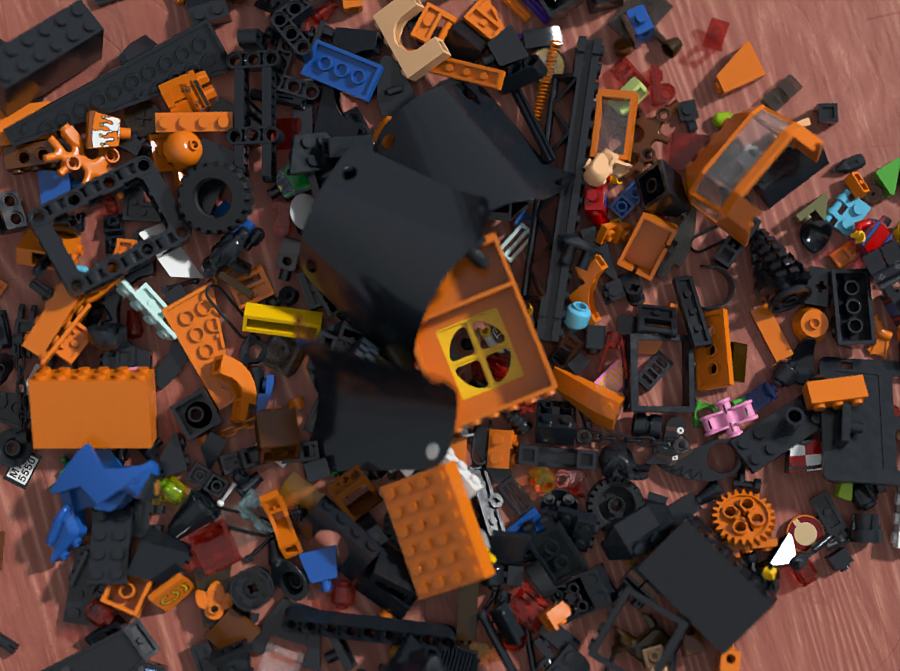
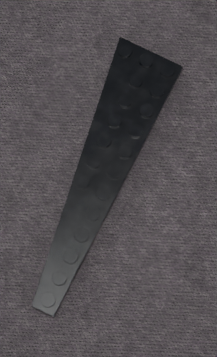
M205 18L5 127L3 130L13 147L38 139L41 136L52 134L67 123L74 126L78 123L86 122L88 111L106 115L149 100L155 96H160L162 94L158 85L183 74H188V71L192 69L195 74L205 70L209 78L233 69L228 67L226 63L228 54L209 19Z

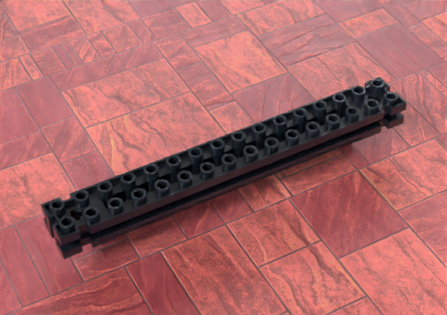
M579 36L575 47L572 73L552 75L544 134L550 144L555 117L563 137L553 146L552 150L555 153L565 143L562 170L575 173L576 179L567 188L549 197L542 205V199H534L520 295L522 300L538 304L535 332L540 343L546 342L556 345L563 339L564 334L561 322H564L563 320L566 319L567 309L564 308V303L568 301L570 291L566 287L571 282L572 271L569 270V266H572L574 257L571 265L559 260L566 244L557 235L572 233L578 235L574 231L580 221V214L577 213V210H580L583 201V195H580V191L585 186L582 176L583 172H585L583 167L588 161V157H585V154H588L591 139L588 138V135L591 134L594 120L590 119L593 117L596 109V101H593V98L595 99L598 93L599 83L596 80L600 76L602 64L598 63L601 62L604 53V46L601 45L602 39L599 38L587 40V37ZM559 82L568 85L557 97ZM573 90L567 125L556 109V104ZM560 178V180L557 179L554 183L556 185H563L568 179ZM558 196L553 233L551 235L540 217V212ZM539 224L548 245L533 260ZM550 250L545 289L543 290L532 272V267ZM530 279L539 296L528 295Z

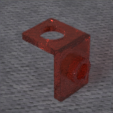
M712 17L703 41L704 47L722 52V45L730 23Z

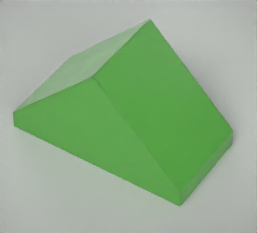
M896 158L870 175L876 185L882 188L885 198L895 195L900 158Z

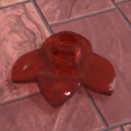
M559 469L554 473L553 483L556 489H565L578 498L586 496V489L582 483L587 477L584 472L578 469L571 471ZM559 476H565L566 480L560 481Z

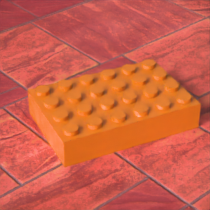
M455 460L380 487L419 600L495 574Z

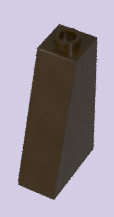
M479 581L458 587L456 640H460V644H471V641H476Z

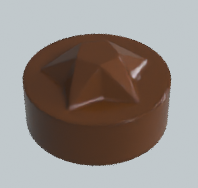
M621 38L614 43V53L619 57H627L633 51V45L629 39Z
M875 184L869 185L870 192L864 196L865 201L871 204L879 202L883 197L882 188Z

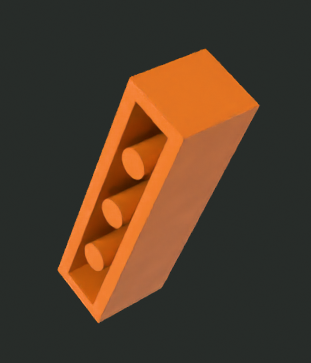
M59 282L55 287V294L45 303L43 313L36 317L34 327L24 336L22 346L39 357L45 350L49 352L53 347L51 343L58 335L60 337L65 332L63 330L70 320L72 321L87 295L79 299L73 298L68 294L63 283ZM73 284L71 287L75 291L81 290V288L75 284Z

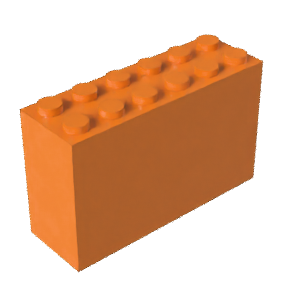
M106 366L99 367L98 369H90V367H79L78 369L60 367L58 369H51V367H44L43 369H37L28 381L33 449L82 448L85 444H91L93 448L153 447L158 436L155 369H149L146 366L138 367L137 370H129V367L126 366L118 367L117 369H110Z

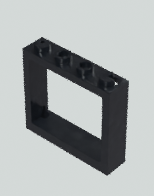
M630 333L622 335L623 395L626 396L623 403V412H695L697 404L695 399L696 380L694 379V370L696 368L694 360L695 349H692L688 335H677L676 338H670L669 335ZM638 341L682 342L683 406H639Z
M627 586L625 589L622 588L617 595L619 600L616 606L612 605L607 613L609 618L606 623L602 622L597 630L599 633L597 639H592L587 649L590 651L587 655L613 671H626L598 654L597 651L628 597L631 595L679 624L653 671H664L691 623L630 586Z

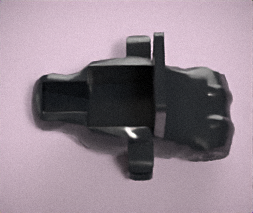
M241 226L234 233H226L212 247L210 256L202 261L201 272L206 278L214 277L226 266L247 276L250 275L252 265L238 258L249 236V229Z

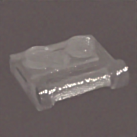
M268 641L258 671H299L305 654L301 652L298 654L274 645L272 641ZM273 652L296 661V664L293 666L269 656Z

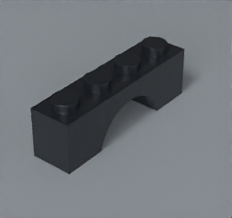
M518 445L517 464L596 470L597 451Z

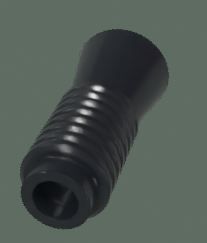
M481 235L476 244L463 257L472 262L479 270L485 271L491 264V261L480 250V247L487 241Z

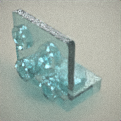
M250 489L236 506L240 510L238 513L244 519L252 520L255 523L253 526L261 533L273 532V527L252 510L253 508H258L261 504L259 496L264 494L259 490Z

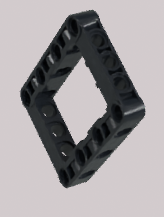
M143 155L33 208L28 214L29 225L68 294L76 299L82 298L187 244L192 234L191 226L183 220L185 216L179 213V206L152 159ZM146 165L149 169L142 171L138 167ZM109 181L112 182L114 186L112 188H107L104 186V183ZM140 183L167 230L132 245L131 249L121 254L117 253L97 263V266L85 272L78 271L71 253L67 252L61 236L59 237L54 229V225ZM71 199H77L79 203L77 205H71L69 204V201ZM37 216H41L44 218V220L41 223H36L33 221V219ZM184 230L187 235L180 237L176 232ZM148 247L153 252L146 255L142 252V249ZM114 265L118 270L112 273L107 270V267ZM75 283L83 286L79 291H75L71 287Z

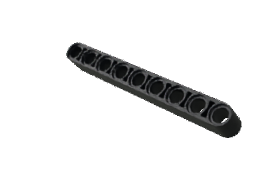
M300 607L286 608L283 612L281 627L285 632L399 646L406 635L412 634L423 648L434 646L437 650L450 651L456 645V630L452 625Z

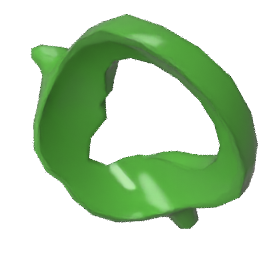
M700 399L697 400L695 412L692 415L694 429L697 426L704 427L696 416L697 411L703 408H711L714 413L718 412L713 404L701 402Z

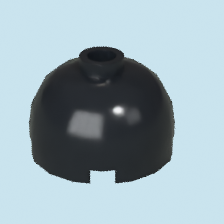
M103 323V326L97 328V324H93L87 328L88 340L91 346L98 351H102L103 355L114 354V351L120 350L127 341L128 331L127 326L124 327V324Z

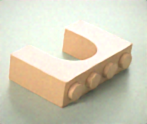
M393 0L373 15L376 21L374 24L385 37L383 38L384 43L391 48L393 59L400 64L402 75L406 79L416 82L449 58L451 54L443 40L437 37H433L416 50L408 51L402 43L403 28L410 19L425 8L420 0Z

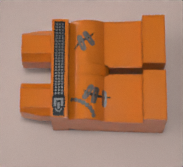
M192 69L188 71V74H183L158 85L171 112L201 110L204 106L205 108L210 106L209 100L217 96L212 84L202 88V85L210 82L205 70L195 74Z

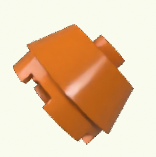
M806 306L799 309L792 320L793 332L801 341L812 337L818 343L828 335L830 320L821 308Z

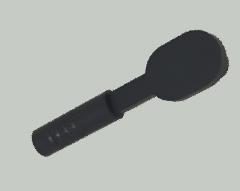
M827 533L811 546L806 553L797 554L790 561L791 569L794 571L803 569L807 565L808 558L832 540V536Z

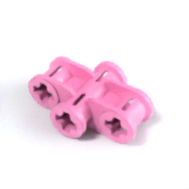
M730 397L714 402L713 404L717 406L719 412L699 418L706 432L705 437L724 429L727 432V439L742 434L743 430H740L738 424L758 418L751 405L752 399L732 407L729 402L731 400Z

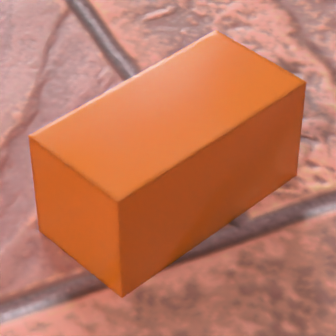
M853 172L844 179L855 199L863 198L870 192L869 187L859 172Z

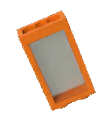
M598 88L590 157L592 159L596 154L601 153L604 148H608L611 152L618 154L619 160L624 163L631 162L639 94L636 91Z

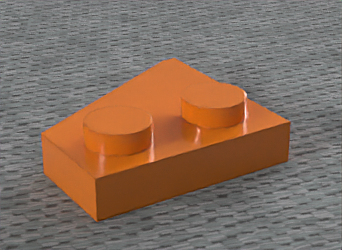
M478 0L463 17L464 22L488 41H491L504 30V26L490 0Z

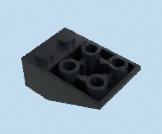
M603 562L588 568L587 571L555 585L557 591L550 596L553 603L563 601L569 606L571 615L566 618L567 621L564 623L566 624L614 603L618 599V592Z

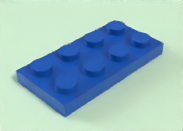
M316 39L312 46L314 56L309 62H305L300 74L369 103L384 67Z

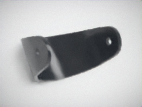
M700 265L699 268L719 271L724 275L728 283L727 298L722 304L702 307V310L718 309L728 303L733 297L736 288L734 278L723 267Z
M812 337L803 339L795 348L791 361L798 365L796 369L799 371V376L794 381L798 385H805L808 381L825 379L823 374H816L814 365L816 339Z

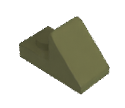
M825 192L792 217L793 221L796 224L800 221L805 223L813 216L816 220L825 221L828 201L827 193Z

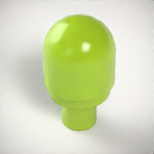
M726 111L716 113L712 118V123L715 127L722 128L721 125L727 117L731 118L733 114Z

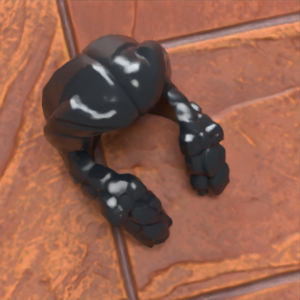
M624 443L606 445L598 458L601 473L607 478L614 475L617 466H621L624 474L631 480L638 481L648 478L650 464H636L631 448Z

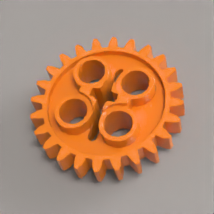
M745 489L742 490L741 494L737 490L734 491V495L727 492V498L721 496L720 501H716L715 507H713L712 527L716 528V534L721 533V540L727 538V544L734 542L735 548L738 544H741L742 549L745 548V544H748L750 548H753V543L760 546L761 540L766 542L767 536L771 537L772 530L775 528L776 517H774L775 510H771L772 504H766V497L759 499L760 493L753 496L752 490L749 494H746Z

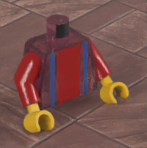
M882 215L879 220L866 218L857 221L853 225V232L846 239L862 255L893 239V235L887 229L892 220Z

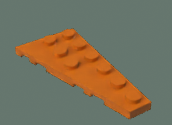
M210 282L163 308L161 312L173 332L177 335L178 341L217 408L221 410L233 403L234 395L226 381L211 376L214 357L220 355L227 356L218 311L205 295L206 288L212 284ZM212 287L209 289L208 295L210 299L216 304L214 291Z

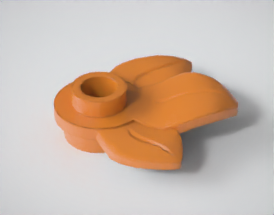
M214 581L209 586L207 592L197 590L195 593L197 606L205 610V615L211 620L220 619L224 611L234 604L230 593H225L223 585L219 581ZM217 607L218 611L216 613H213L211 611V608Z

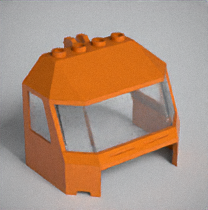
M763 104L735 113L731 118L727 117L721 125L722 129L718 133L714 132L709 139L710 143L698 151L696 160L694 162L691 160L685 167L688 204L745 247L748 245L750 231L754 225L751 221L755 216L759 217L762 214L760 209L744 198L747 192L762 174L769 169L770 165L787 145L792 149L797 148L814 162H817L824 141L802 125Z

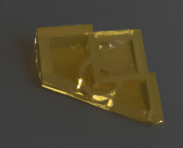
M295 471L278 490L286 505L295 507V505L300 504V508L311 510L325 496Z

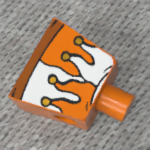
M88 111L86 115L85 149L119 146V139L130 140L131 128L120 127L121 120L119 118Z

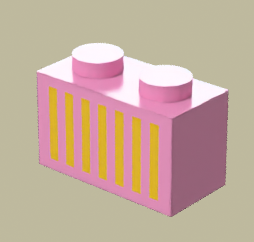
M617 359L594 383L618 392L623 387V363Z

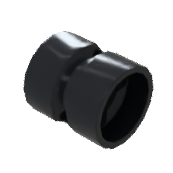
M634 413L631 436L646 435L659 440L662 429V415L650 414L647 416L646 413Z

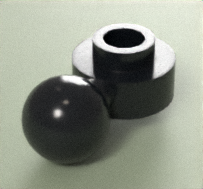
M285 286L280 290L278 297H269L266 300V305L280 307L283 303L285 306H292L297 302L299 293L292 286Z

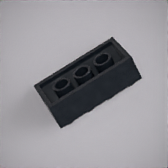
M789 145L778 155L752 188L770 209L829 164L824 148L822 147L819 160L814 162L797 148L792 149V145Z
M831 269L837 346L848 349H866L876 344L870 275L866 269Z

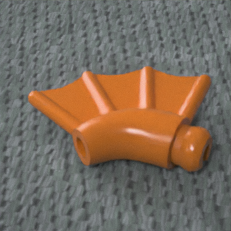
M874 314L876 344L866 349L869 355L878 354L887 359L889 341L893 333L887 331L883 326L882 320L879 319V315Z

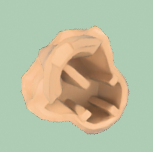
M604 148L601 153L596 154L593 160L588 159L583 167L585 169L583 178L588 185L600 187L606 183L608 175L618 179L627 174L633 166L619 160L618 154L611 152L608 148Z

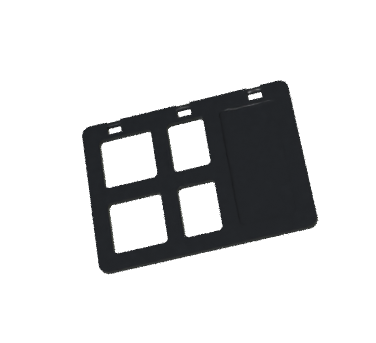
M822 357L818 362V374H823L825 379L863 375L868 392V397L862 405L851 406L850 421L863 422V433L850 432V441L844 448L836 447L838 409L829 407L820 411L823 478L828 482L900 487V471L897 469L895 432L900 431V417L894 414L892 378H900V362ZM841 363L851 364V369L841 368Z

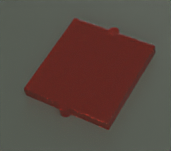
M277 118V128L285 134V140L281 145L277 146V150H291V138L294 135H301V118ZM276 132L273 133L274 139L277 136Z

